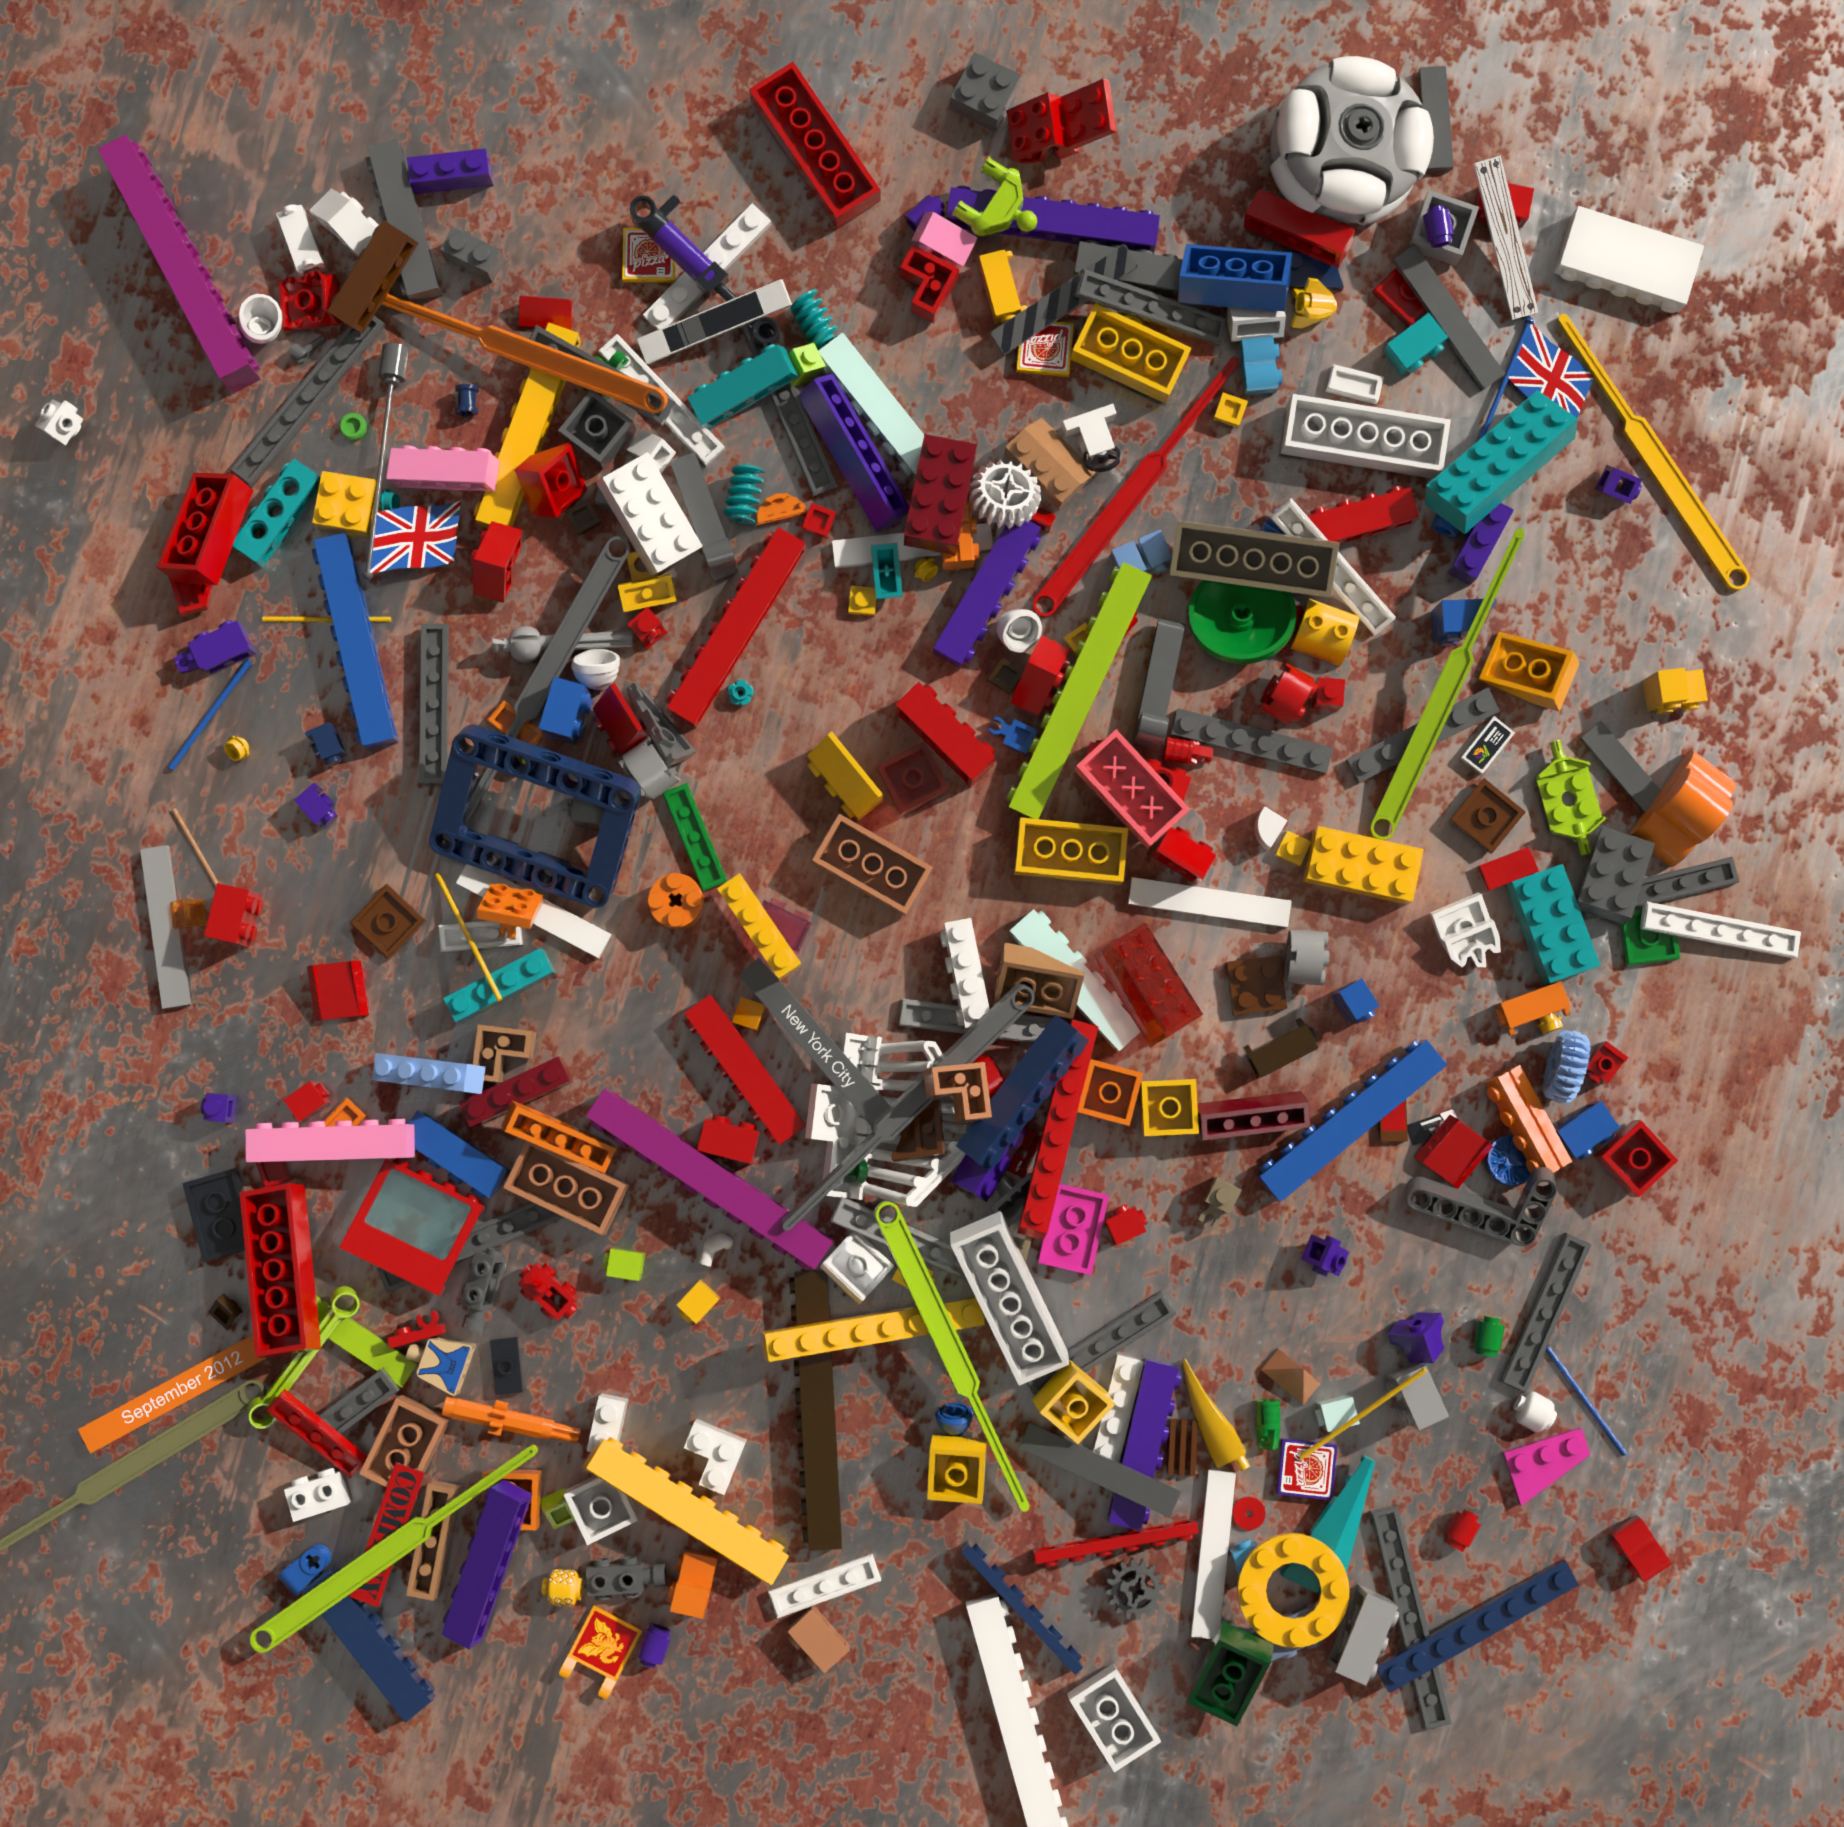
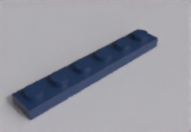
M967 1541L960 1548L964 1557L1074 1675L1083 1669L1080 1661L1082 1655L1072 1645L1067 1647L1061 1641L1063 1635L1053 1624L1048 1627L1041 1620L1044 1617L1043 1613L1034 1604L1029 1607L1023 1600L1025 1594L1016 1584L1010 1586L1003 1579L1006 1576L1004 1571L996 1563L991 1566L985 1560L987 1554L977 1543L972 1546Z

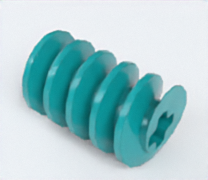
M813 289L799 296L790 307V311L796 315V322L801 324V331L806 333V340L811 342V344L814 343L819 351L837 337L833 334L838 330V327L828 326L833 321V318L831 316L823 317L828 312V309L826 307L818 308L823 303L822 298L813 299L818 294L817 289Z
M735 465L731 470L735 476L730 477L729 480L733 486L728 488L727 492L730 496L725 500L728 507L724 508L723 513L733 521L743 524H755L756 521L749 518V515L757 514L758 511L752 508L751 504H759L760 502L753 497V494H760L762 492L761 489L755 487V484L764 482L757 474L765 473V471L752 465Z

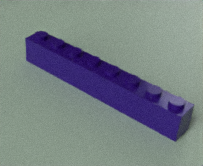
M968 186L951 187L947 220L962 229L971 230L972 227L952 216L955 207H959L958 203L963 201L979 213L984 212L997 191L992 189L976 191ZM1023 195V206L1020 211H1032L1037 217L1036 227L1032 231L1025 232L1018 227L1017 221L1014 220L1009 229L995 233L1078 245L1080 241L1085 242L1087 240H1094L1103 246L1109 247L1125 244L1128 250L1137 251L1145 249L1154 254L1160 215H1156L1149 210L1134 212L1120 206L1111 209L1103 208L1097 203L1081 205L1076 204L1072 200H1061V202L1051 201L1048 197L1044 196L1028 198Z

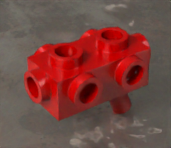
M538 1262L534 1266L529 1263L519 1274L522 1278L518 1283L522 1288L519 1292L530 1302L533 1300L537 1301L542 1306L540 1311L548 1319L553 1320L555 1318L559 1321L563 1316L569 1319L578 1309V1306L575 1304L579 1299L575 1296L578 1292L576 1288L567 1281L562 1284L556 1279L557 1271L545 1262L541 1265ZM557 1295L564 1297L565 1302L563 1305L556 1304L555 1297Z

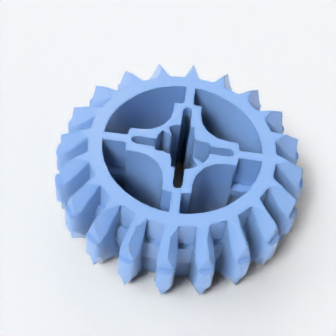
M1565 1030L1556 1037V1041L1550 1050L1543 1076L1544 1082L1542 1086L1546 1098L1558 1103H1570L1576 1098L1589 1065L1588 1060L1591 1048L1590 1041L1586 1035L1573 1030Z

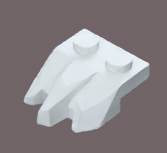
M1475 893L1429 913L1439 941L1451 960L1461 967L1466 965L1468 957L1472 959L1477 967H1486V950L1490 949L1493 953L1501 952L1500 936L1494 920L1490 919L1482 894Z

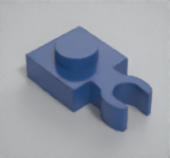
M994 717V721L1000 723L1001 728L997 731L989 728V733L993 736L1005 737L1003 741L1004 746L1027 756L1038 734V730L1015 719L1011 726H1009L1002 718Z

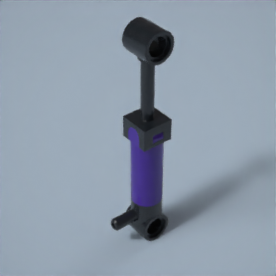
M672 195L659 209L648 196H637L632 200L629 209L633 224L637 228L642 229L682 268L710 300L717 293L726 302L736 298L725 286L729 282L728 273L715 261L712 262L666 217L680 204V200L676 195ZM643 208L650 210V214L646 217L638 216L637 212ZM763 317L749 323L752 326L754 342L759 348L764 349L769 345L775 344L776 346L779 343V325L774 319ZM763 329H770L774 333L772 337L767 339L759 335Z

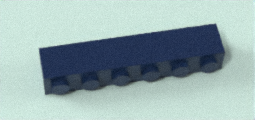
M1054 1015L991 1098L992 1117L982 1121H974L956 1147L990 1172L999 1163L1010 1144L1017 1139L1019 1132L1026 1123L1033 1118L1035 1111L1041 1103L1049 1097L1060 1078L1067 1073L1068 1068L1076 1057L1083 1052L1089 1040L1077 1029L1057 1015Z
M335 1565L306 1587L303 1593L307 1594L341 1570V1568L337 1569ZM348 1595L322 1613L321 1616L406 1723L432 1702L436 1697L434 1693L435 1688L428 1678H422L417 1672L418 1666L409 1655L405 1656L399 1649L401 1644L393 1634H388L382 1627L384 1623L381 1617L376 1612L371 1613L365 1602L351 1598Z

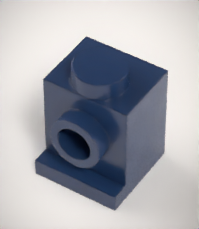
M331 722L305 732L306 737L315 742L311 744L316 758H321L325 762L326 767L340 763L342 761L341 758L347 756L336 726Z

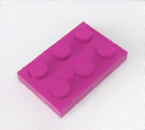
M1060 1184L1048 1233L1042 1241L1038 1263L1091 1275L1109 1195Z

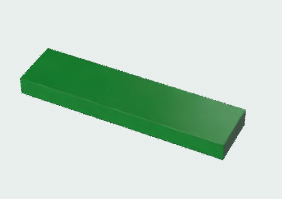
M682 784L662 793L702 891L705 892L726 883L728 880L688 784Z

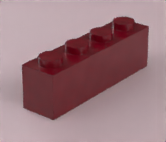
M558 1056L482 1091V1094H476L460 1101L459 1104L469 1127L475 1128L507 1113L512 1100L525 1105L574 1081L563 1057Z
M1302 1091L1197 1104L1199 1134L1202 1140L1310 1128L1309 1101Z

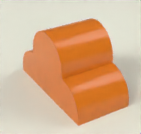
M1689 750L1664 784L1659 795L1646 813H1643L1628 835L1655 843L1652 854L1667 866L1674 867L1697 844L1707 840L1727 818L1733 806V801L1730 800V797L1735 790L1736 783L1694 750Z

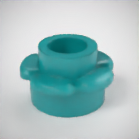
M389 488L384 489L383 493H380L379 509L386 511L399 508V494L391 491Z
M737 680L735 683H731L727 689L729 701L734 705H747L754 695L753 687L748 685L745 680ZM738 691H743V694L738 695Z

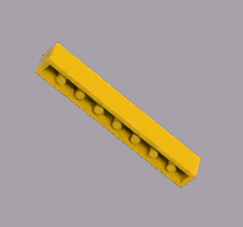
M548 323L546 327L548 332L579 348L581 344L579 333ZM529 367V376L527 379H523L519 393L522 395L519 403H514L511 410L510 418H512L510 427H506L502 434L501 442L503 446L501 451L495 454V457L500 460L496 490L483 491L485 494L482 502L478 501L474 510L475 520L479 526L488 529L491 521L513 527L524 497L515 469L530 455L541 452L566 380Z
M975 1296L942 1301L956 1330L985 1325L983 1311ZM916 1306L760 1332L764 1360L768 1362L929 1335Z
M609 1437L608 1440L599 1438L582 1466L584 1469L769 1585L774 1583L789 1557L782 1552L784 1546L773 1539L766 1542L760 1538L762 1532L749 1524L746 1528L737 1523L739 1519L737 1516L727 1510H724L723 1514L714 1509L715 1502L703 1495L700 1499L691 1494L693 1489L681 1481H678L676 1485L668 1479L670 1474L658 1466L654 1470L646 1466L645 1462L647 1459L634 1451L631 1455L621 1450L624 1445L614 1438Z

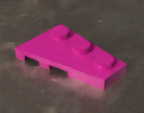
M1582 1428L1571 1429L1502 1451L1519 1505H1524L1590 1455Z

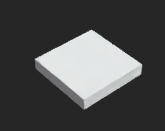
M852 1231L819 1267L860 1304L890 1272L894 1265L864 1236Z

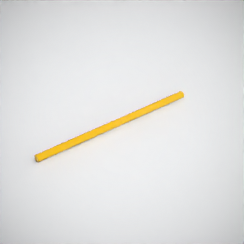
M262 617V622H333L332 617ZM369 617L370 622H391V617Z

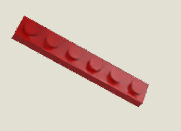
M1188 1519L1141 1528V1531L1131 1530L1033 1549L1036 1564H1041L1042 1567L1057 1565L1058 1560L1068 1558L1069 1562L1084 1560L1085 1555L1093 1553L1096 1554V1557L1111 1555L1112 1550L1122 1548L1123 1552L1139 1549L1140 1544L1149 1543L1151 1547L1166 1544L1167 1539L1176 1538L1177 1541H1186L1193 1539V1534H1198L1199 1531L1195 1519Z

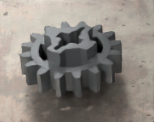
M1130 1557V1564L1128 1565L1122 1560L1119 1561L1121 1568L1117 1570L1112 1567L1111 1571L1114 1577L1106 1578L1107 1583L1111 1587L1106 1588L1105 1592L1106 1594L1113 1595L1108 1600L1109 1604L1114 1605L1117 1603L1116 1613L1119 1614L1124 1610L1126 1619H1129L1131 1614L1134 1613L1137 1620H1140L1141 1613L1143 1612L1150 1617L1151 1612L1149 1609L1153 1607L1159 1610L1160 1607L1156 1601L1157 1599L1164 1600L1165 1598L1159 1592V1590L1166 1588L1164 1583L1158 1582L1163 1577L1160 1572L1153 1574L1156 1568L1155 1565L1152 1563L1146 1567V1561L1143 1558L1139 1564H1136L1133 1557ZM1133 1571L1131 1576L1122 1578L1127 1572ZM1145 1574L1152 1579L1153 1588L1145 1584ZM1136 1582H1138L1141 1591H1136L1132 1596L1129 1587L1135 1586ZM1117 1589L1125 1592V1603L1119 1599ZM1148 1599L1145 1604L1137 1606L1140 1601Z

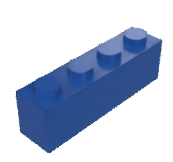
M417 1110L408 1123L414 1124L415 1154L419 1151L427 1156L425 1161L434 1168L439 1169L442 1166L448 1170L449 1174L447 1176L455 1182L462 1184L464 1181L472 1186L470 1191L481 1199H484L486 1196L493 1198L511 1172L509 1168L421 1110Z

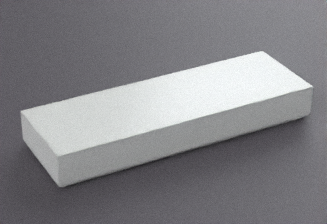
M492 921L465 923L477 949L523 945L521 927L516 926V936L514 938H507L508 931H505V937L503 938L499 935L500 923ZM459 923L439 925L440 950L442 953L472 950Z

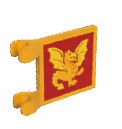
M594 1605L564 1661L559 1675L565 1679L569 1678L576 1663L579 1662L606 1676L598 1696L607 1699L643 1630Z

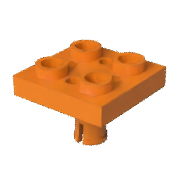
M491 883L477 909L476 919L500 923L499 935L504 938L505 931H508L507 938H514L516 936V926L527 929L531 928L543 903L544 894L537 893L531 889H517L505 884Z

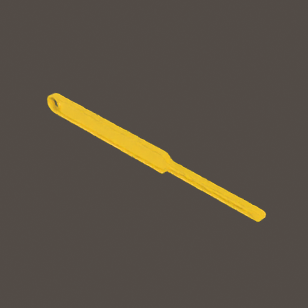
M1561 314L1556 320L1557 325L1624 422L1623 435L1728 589L1739 591L1746 587L1750 580L1749 572L1645 418L1635 416L1568 316ZM1731 571L1742 573L1744 576L1743 585L1735 586L1730 582L1729 574Z

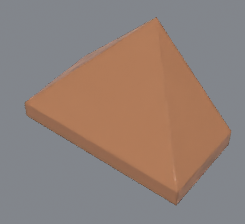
M1278 1348L1260 1369L1302 1405L1306 1403L1320 1385L1304 1368Z

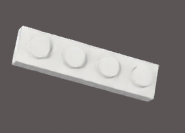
M1119 1354L1116 1356L1108 1388V1394L1115 1405L1100 1420L1093 1451L1117 1462L1120 1461L1144 1361Z

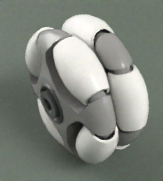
M1345 56L1330 60L1328 65L1317 68L1301 80L1295 88L1286 94L1275 110L1276 119L1270 138L1271 160L1274 163L1270 166V170L1277 187L1287 201L1312 213L1316 212L1337 222L1367 225L1388 216L1397 209L1407 198L1415 182L1423 178L1433 151L1434 135L1431 118L1428 111L1423 109V105L1414 90L1400 76H1396L1395 70L1390 66L1367 57Z

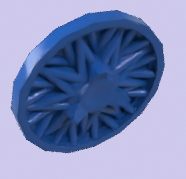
M1510 1135L1499 1137L1491 1143L1493 1147L1486 1155V1164L1489 1173L1496 1181L1502 1185L1515 1186L1524 1183L1531 1173L1527 1169V1160L1523 1152L1516 1148L1513 1143L1514 1136Z

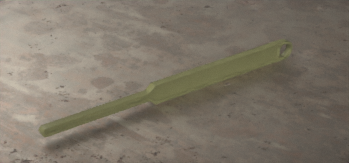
M257 1379L246 1381L80 1482L73 1496L0 1540V1552L80 1503L87 1505L96 1503L244 1413L251 1402L245 1395L247 1385L251 1383L257 1384L261 1389L260 1397H264L266 1394L264 1383Z

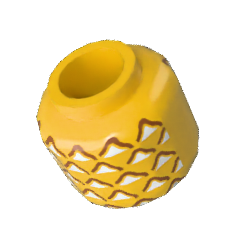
M553 1569L548 1578H543L542 1595L547 1596L549 1605L572 1607L576 1604L577 1600L582 1599V1578H579L576 1571Z

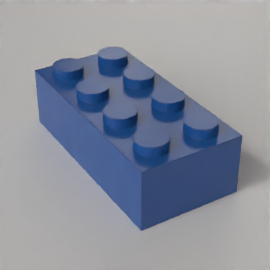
M1186 244L1179 275L1178 303L1285 311L1291 275L1292 253Z

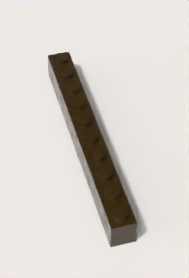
M822 1269L795 1271L794 1277H789L790 1294H795L796 1305H791V1321H797V1326L830 1321L828 1274ZM832 1351L801 1356L799 1360H794V1377L800 1376V1388H795L796 1404H801L802 1414L797 1415V1432L803 1433V1443H798L799 1460H804V1471H799L800 1488H805L806 1499H801L802 1516H807V1527H802L803 1544L808 1543L809 1551L842 1549Z

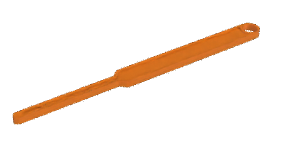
M387 294L382 302V305L478 340L483 350L648 412L658 413L667 406L668 398L661 388L491 325L481 329L391 294ZM650 392H655L660 396L662 401L660 408H655L649 403L648 396Z

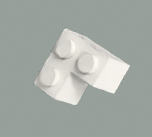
M332 188L309 210L323 227L334 234L357 258H359L360 252L369 244L373 231L378 226L370 216L366 218L361 213L364 208L356 199L350 198L343 191L338 193Z
M696 1419L684 1448L709 1458L699 1485L725 1495L747 1439Z

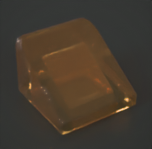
M181 899L170 903L174 929L207 926L204 899Z

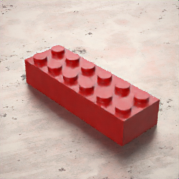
M794 61L749 89L751 103L837 229L881 201L880 188Z
M286 1183L239 1192L255 1357L273 1358L321 1349L305 1185Z

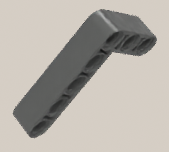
M695 452L670 460L694 530L702 544L701 549L713 581L738 573L730 543L725 536Z
M1158 619L1132 745L1159 750L1165 740L1169 718H1166L1185 628L1183 623Z
M1537 1167L1531 1172L1515 1209L1419 1176L1413 1177L1408 1181L1406 1191L1408 1205L1416 1211L1518 1246H1528L1534 1242L1556 1196L1557 1187L1553 1171L1547 1167ZM1540 1182H1548V1183H1549V1184L1546 1185V1186H1539V1185H1538ZM1419 1191L1425 1193L1420 1196L1414 1195L1415 1192ZM1444 1200L1450 1201L1449 1204H1445V1205H1444V1204H1440L1439 1202L1444 1201ZM1529 1205H1538V1207L1533 1209L1528 1208ZM1470 1209L1476 1210L1474 1213H1466L1465 1211ZM1495 1218L1502 1219V1220L1499 1221V1222H1492V1221H1491V1220H1493V1219H1495ZM1521 1227H1526V1228H1528V1229L1525 1230V1231H1518V1230H1517L1518 1228H1521Z

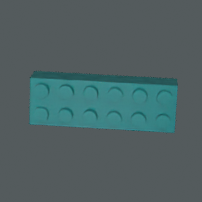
M1535 391L1426 485L1425 505L1466 534L1575 439L1578 418L1540 391Z

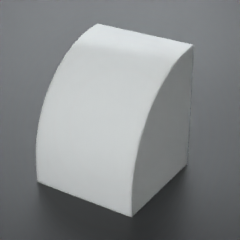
M641 429L627 449L636 458L648 452L660 474L676 454L662 438L644 429Z
M1264 806L1256 817L1254 832L1259 844L1265 850H1269L1288 820Z

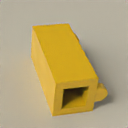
M1005 249L979 256L978 265L995 324H1003L1027 308V306H1020L1008 260L1013 258L1012 251L1005 252Z

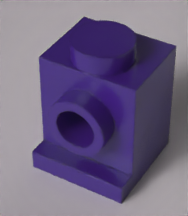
M1606 465L1595 489L1631 504L1632 500H1635L1640 494L1642 488L1640 484L1643 479ZM1619 480H1621V481H1622V486H1621V488H1620V489H1616V486H1617Z
M314 782L294 801L315 825L319 827L323 825L328 826L338 817L332 808L335 803L325 792L320 795L319 793L323 789Z
M206 1093V1098L202 1099L200 1109L201 1114H204L203 1120L233 1123L236 1096Z

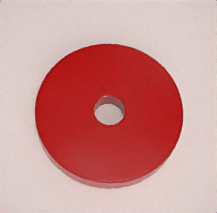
M1246 1496L1240 1498L1234 1504L1232 1515L1235 1523L1240 1528L1254 1530L1263 1524L1266 1511L1261 1501L1255 1497ZM1248 1510L1252 1511L1251 1516L1246 1515Z

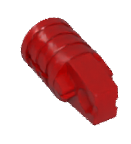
M1167 737L1163 761L1169 760L1188 765H1197V762L1210 764L1213 748L1201 746L1200 742Z

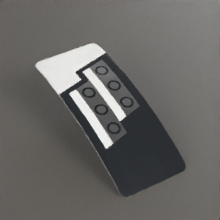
M1452 1109L1408 1124L1407 1129L1412 1145L1428 1141L1434 1134V1128L1437 1123L1445 1120L1449 1114L1456 1117L1455 1111Z

